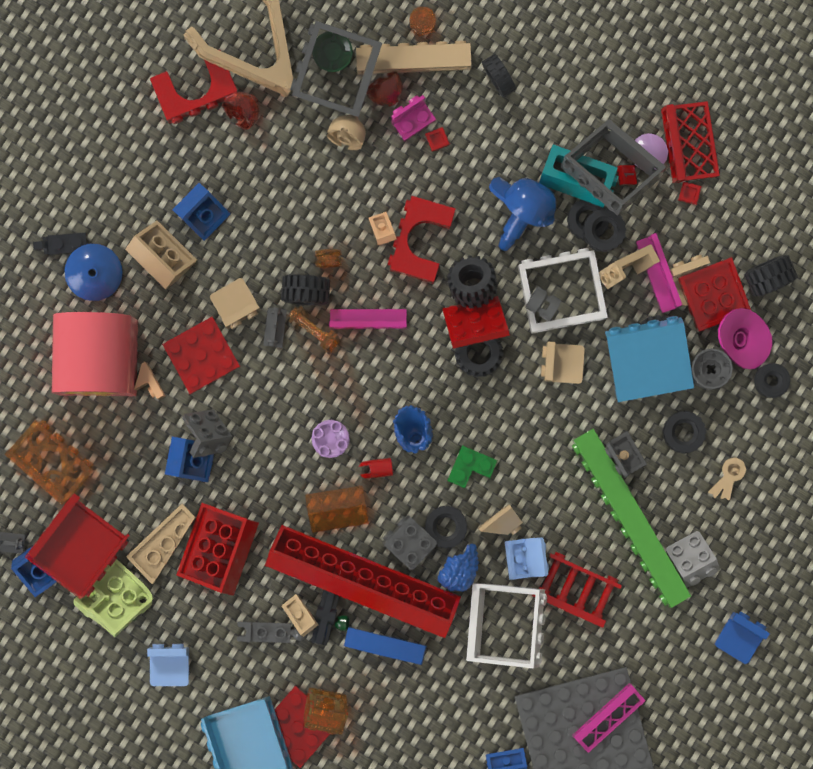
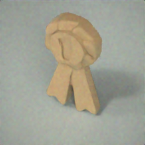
M735 457L724 462L722 466L724 476L708 491L709 494H713L714 498L723 489L720 499L726 498L730 500L734 481L741 480L745 475L746 467L744 462Z

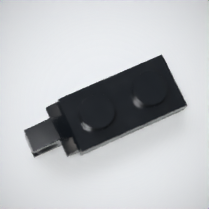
M87 233L48 235V237H43V241L33 242V250H44V254L49 255L72 254L77 248L87 244Z

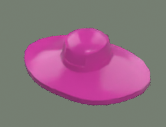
M739 308L726 314L720 322L718 328L719 343L723 351L736 365L743 369H755L766 361L772 348V335L760 316L749 309Z

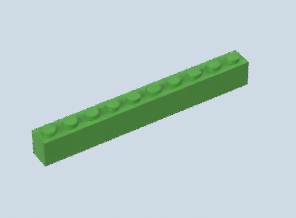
M594 428L572 440L574 444L571 446L576 455H581L584 460L581 462L586 472L590 471L593 476L591 478L592 483L596 489H601L603 502L605 505L609 504L613 511L610 513L615 522L619 521L622 525L620 531L625 539H630L632 543L630 545L631 550L635 556H640L642 561L639 563L644 572H649L652 577L649 579L654 589L658 588L661 592L659 598L664 606L668 605L672 608L691 597L622 476L618 474L615 464L607 455L605 447Z

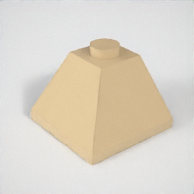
M508 504L478 527L481 532L506 535L511 533L514 535L521 529L520 525L523 522Z

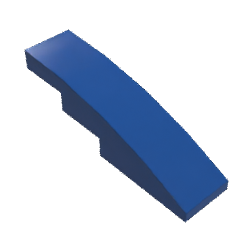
M348 627L344 643L345 647L419 665L423 664L427 647Z

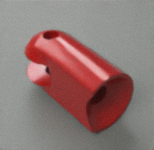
M391 458L363 461L358 466L370 467V473L360 474L364 479L393 476Z

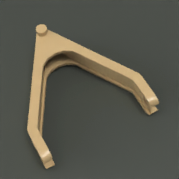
M262 0L268 8L277 59L275 65L269 68L260 69L208 46L193 27L188 28L186 33L183 34L186 41L200 58L281 94L282 97H287L292 90L290 88L293 75L279 0Z

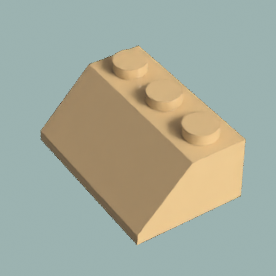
M155 221L136 234L125 249L165 289L177 282L197 261L158 221Z

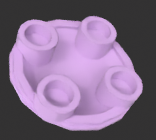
M648 133L635 139L638 144L664 165L668 156V148L661 137Z
M325 420L319 423L314 428L311 437L312 445L316 452L328 458L343 454L348 448L350 441L349 432L346 427L335 420Z

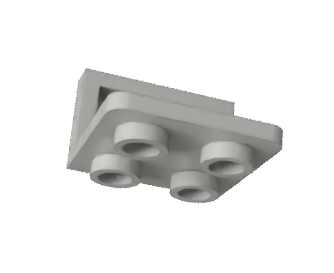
M698 531L666 548V552L679 571L686 588L698 584L700 580L707 576H713L720 570L715 555Z

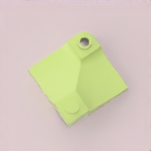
M117 559L111 567L107 565L104 569L106 572L105 576L100 582L96 580L93 584L95 589L89 597L85 595L82 599L78 597L74 599V605L85 616L96 621L114 637L152 605V594L149 589ZM141 599H145V600H146L145 603H140L139 601H140Z

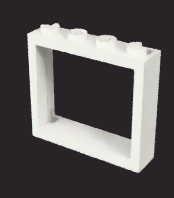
M589 248L579 249L576 254L563 252L559 254V257L555 258L548 255L540 257V261L533 262V259L521 261L522 264L518 265L525 306L531 297L526 270L589 258L599 306V312L537 324L535 314L526 309L531 334L608 318L594 250L589 251Z
M473 583L466 661L538 668L542 662L540 646L544 641L542 625L545 624L543 608L547 602L545 589ZM485 590L535 595L530 660L480 655Z

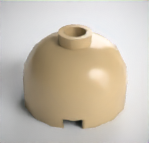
M350 114L336 117L327 131V137L332 143L340 147L341 143L349 145V150L361 149L366 136L365 127L358 117Z

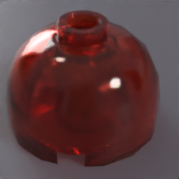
M397 71L387 73V77H380L368 86L366 95L372 103L379 106L388 104L390 107L399 101L397 98L402 94L403 83Z
M239 91L234 92L222 103L226 115L230 119L234 117L238 121L236 125L244 130H249L259 118L258 100L253 94Z

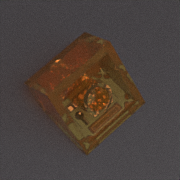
M309 687L304 711V727L313 731L320 730L329 734L342 735L348 717L346 694Z

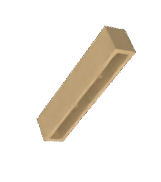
M445 41L436 42V45L420 42L414 46H409V43H400L398 46L382 44L373 74L471 70V45L466 43V41H455V44H447ZM361 45L360 48H356L357 75L364 74L372 49L371 45Z

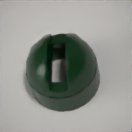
M338 616L335 619V627L340 631H347L349 616Z

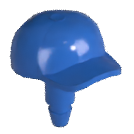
M500 177L494 178L489 185L490 191L503 201L512 212L503 228L504 233L500 238L498 247L501 250L508 251L515 243V240L521 237L528 224L537 227H547L554 223L557 202L556 196L548 187L529 178H522L512 185Z

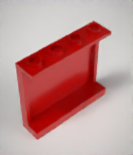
M74 493L29 550L25 558L79 599H82L85 595L87 597L90 596L95 589L93 584L96 580L100 582L105 576L106 572L104 569L107 565L111 567L118 558L115 556L119 550H124L129 543L127 538L130 535L128 533L123 535L79 501L80 497Z

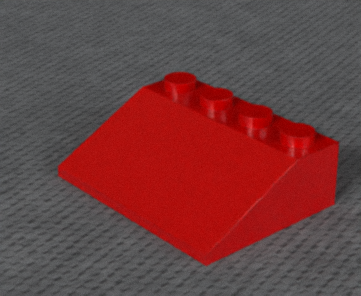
M201 503L176 575L217 592L234 596L259 522Z

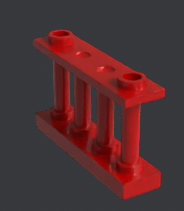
M556 551L554 555L550 553L548 557L553 558L554 561L542 587H539V589H545L547 603L603 628L606 620L602 619V612L614 586L621 589L622 585L618 584L619 580L609 575L607 578H604L565 560V555ZM562 562L572 568L560 595H557L555 598L549 595V589ZM578 571H582L588 574L589 577L578 602L573 606L567 603L568 599L566 598ZM597 578L607 584L595 611H592L590 614L584 611L586 608L584 605Z

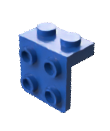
M741 611L739 614L732 612L716 639L715 646L740 662L747 664L762 639L766 640L770 633L765 631L767 627L759 622L754 624L749 621L750 617Z

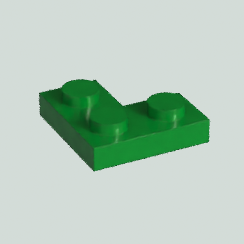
M462 445L447 481L465 488L472 471L490 478L498 460Z

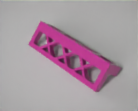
M654 233L647 238L636 241L638 250L651 244L660 262L647 269L646 272L661 313L681 307L682 302L657 234Z
M330 309L329 327L330 329H407V309Z
M629 683L572 736L589 753L646 700ZM634 693L639 701L635 705H626V700ZM618 707H623V715L620 718H612V712ZM602 721H609L606 731H597V726ZM589 733L594 734V742L587 746L582 740Z

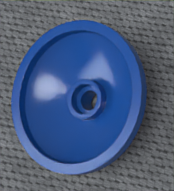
M86 244L77 248L69 256L65 265V279L68 287L75 295L85 300L99 301L108 298L118 289L122 280L123 271L118 256L111 249L100 244ZM90 269H94L96 271L95 276L89 275Z

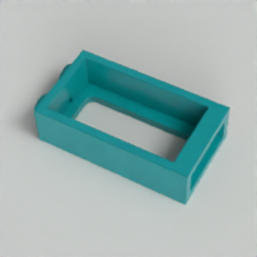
M553 144L539 183L556 191L604 207V204L599 199L595 198L591 192L581 186L571 175L553 168L555 161L562 163L565 155L570 152L568 149ZM584 155L576 161L589 173L604 178V185L609 190L611 186L615 187L619 177L615 175L617 167Z

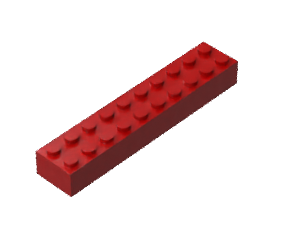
M281 525L265 563L266 567L443 638L446 637L461 599V596L284 525Z

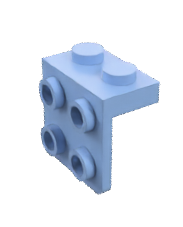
M542 537L505 541L509 580L548 576L549 565L546 560V544Z
M152 644V647L147 649V657H150V684L152 686H187L189 683V647H184V644H172V647H164V644Z

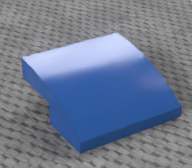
M524 748L486 754L488 769H527Z

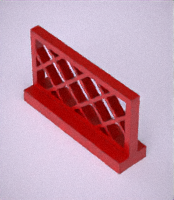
M708 101L664 106L661 109L668 148L672 183L719 177ZM696 107H703L704 116L701 119L693 113ZM682 109L688 114L683 121L677 117L676 110ZM690 116L699 122L694 129L685 123ZM700 124L707 128L705 137L696 132ZM682 126L691 132L686 140L680 136L679 131ZM692 135L701 140L697 148L688 142ZM703 143L710 147L708 156L699 151ZM685 145L694 151L690 158L683 155L682 149ZM696 153L704 159L700 167L691 161ZM706 162L713 166L714 173H706L702 169ZM688 164L697 170L692 176H686L685 168Z

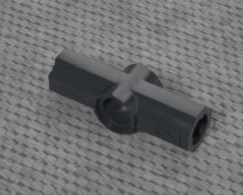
M323 589L321 603L318 605L315 616L318 626L314 628L311 642L327 646L331 627L334 625L337 614L336 607L339 596Z

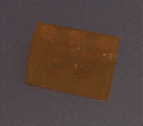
M363 485L305 495L312 533L369 524Z

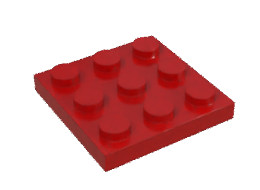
M732 257L678 277L697 332L720 324L725 315L734 309L744 308L751 310Z
M495 296L493 300L489 299V303L487 305L482 304L480 308L474 306V309L469 308V306L465 308L460 304L442 309L453 349L510 336L498 296Z
M213 316L162 344L190 395L240 367Z
M295 685L274 710L290 759L301 768L339 723L334 719L328 720L313 717L312 713H310L311 715H306L307 711L310 712L307 709L309 697Z

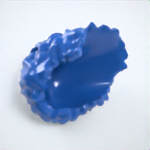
M412 405L399 409L398 414L395 415L396 419L393 420L394 432L399 445L407 452L415 454L419 450L428 448L432 442L433 429L430 419L425 415V411H421L420 408H415Z
M475 544L467 545L464 554L454 555L453 558L447 557V563L440 570L437 579L442 587L447 588L449 591L462 592L470 588L476 578L479 564Z

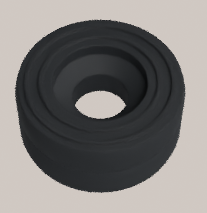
M769 363L762 366L754 377L756 390L767 398L780 397L790 387L791 379L789 372L785 367L777 363ZM770 375H774L778 380L775 386H770L767 383V378Z

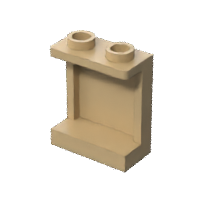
M650 244L599 272L600 279L606 288L609 289L626 278L623 271L624 268L632 265L638 275L660 262Z

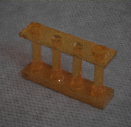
M301 305L298 309L295 307L288 315L291 326L295 330L301 326L321 342L319 346L329 356L341 341L339 336L332 330L329 333L327 331L323 332L306 318L308 314Z

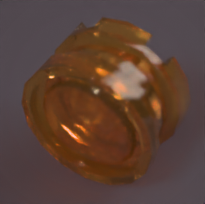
M417 7L410 14L409 24L415 34L423 36L433 32L436 25V17L430 8Z
M316 250L315 257H317V261H315V267L332 268L342 266V261L339 257L341 256V250Z

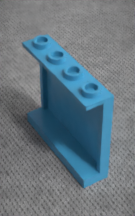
M671 316L664 321L651 320L647 322L648 324L640 325L634 323L626 328L613 327L609 331H605L615 384V394L618 402L694 388L685 326L681 317Z
M270 696L220 711L201 719V729L206 734L208 740L207 747L212 752L215 769H294Z

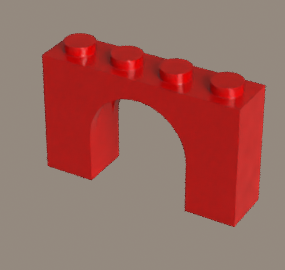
M204 60L211 76V86L209 91L197 100H187L178 95L167 71L151 77L150 81L168 123L177 124L182 122L184 117L189 115L194 117L199 115L201 110L206 108L211 110L218 107V103L223 101L227 103L235 100L239 93L230 72Z
M411 196V199L406 200L404 211H407L405 219L401 218L398 229H401L400 236H396L393 247L396 248L394 255L390 254L387 265L390 266V271L434 284L439 263L414 255L408 246V236L414 227L423 223H430L450 229L456 208Z

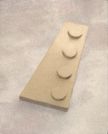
M183 503L126 556L152 585L196 518Z

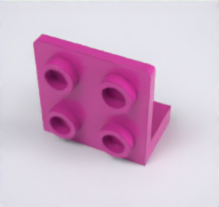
M424 95L413 97L409 100L410 104L404 108L400 106L393 111L391 116L392 124L404 142L436 121L425 104L426 98Z

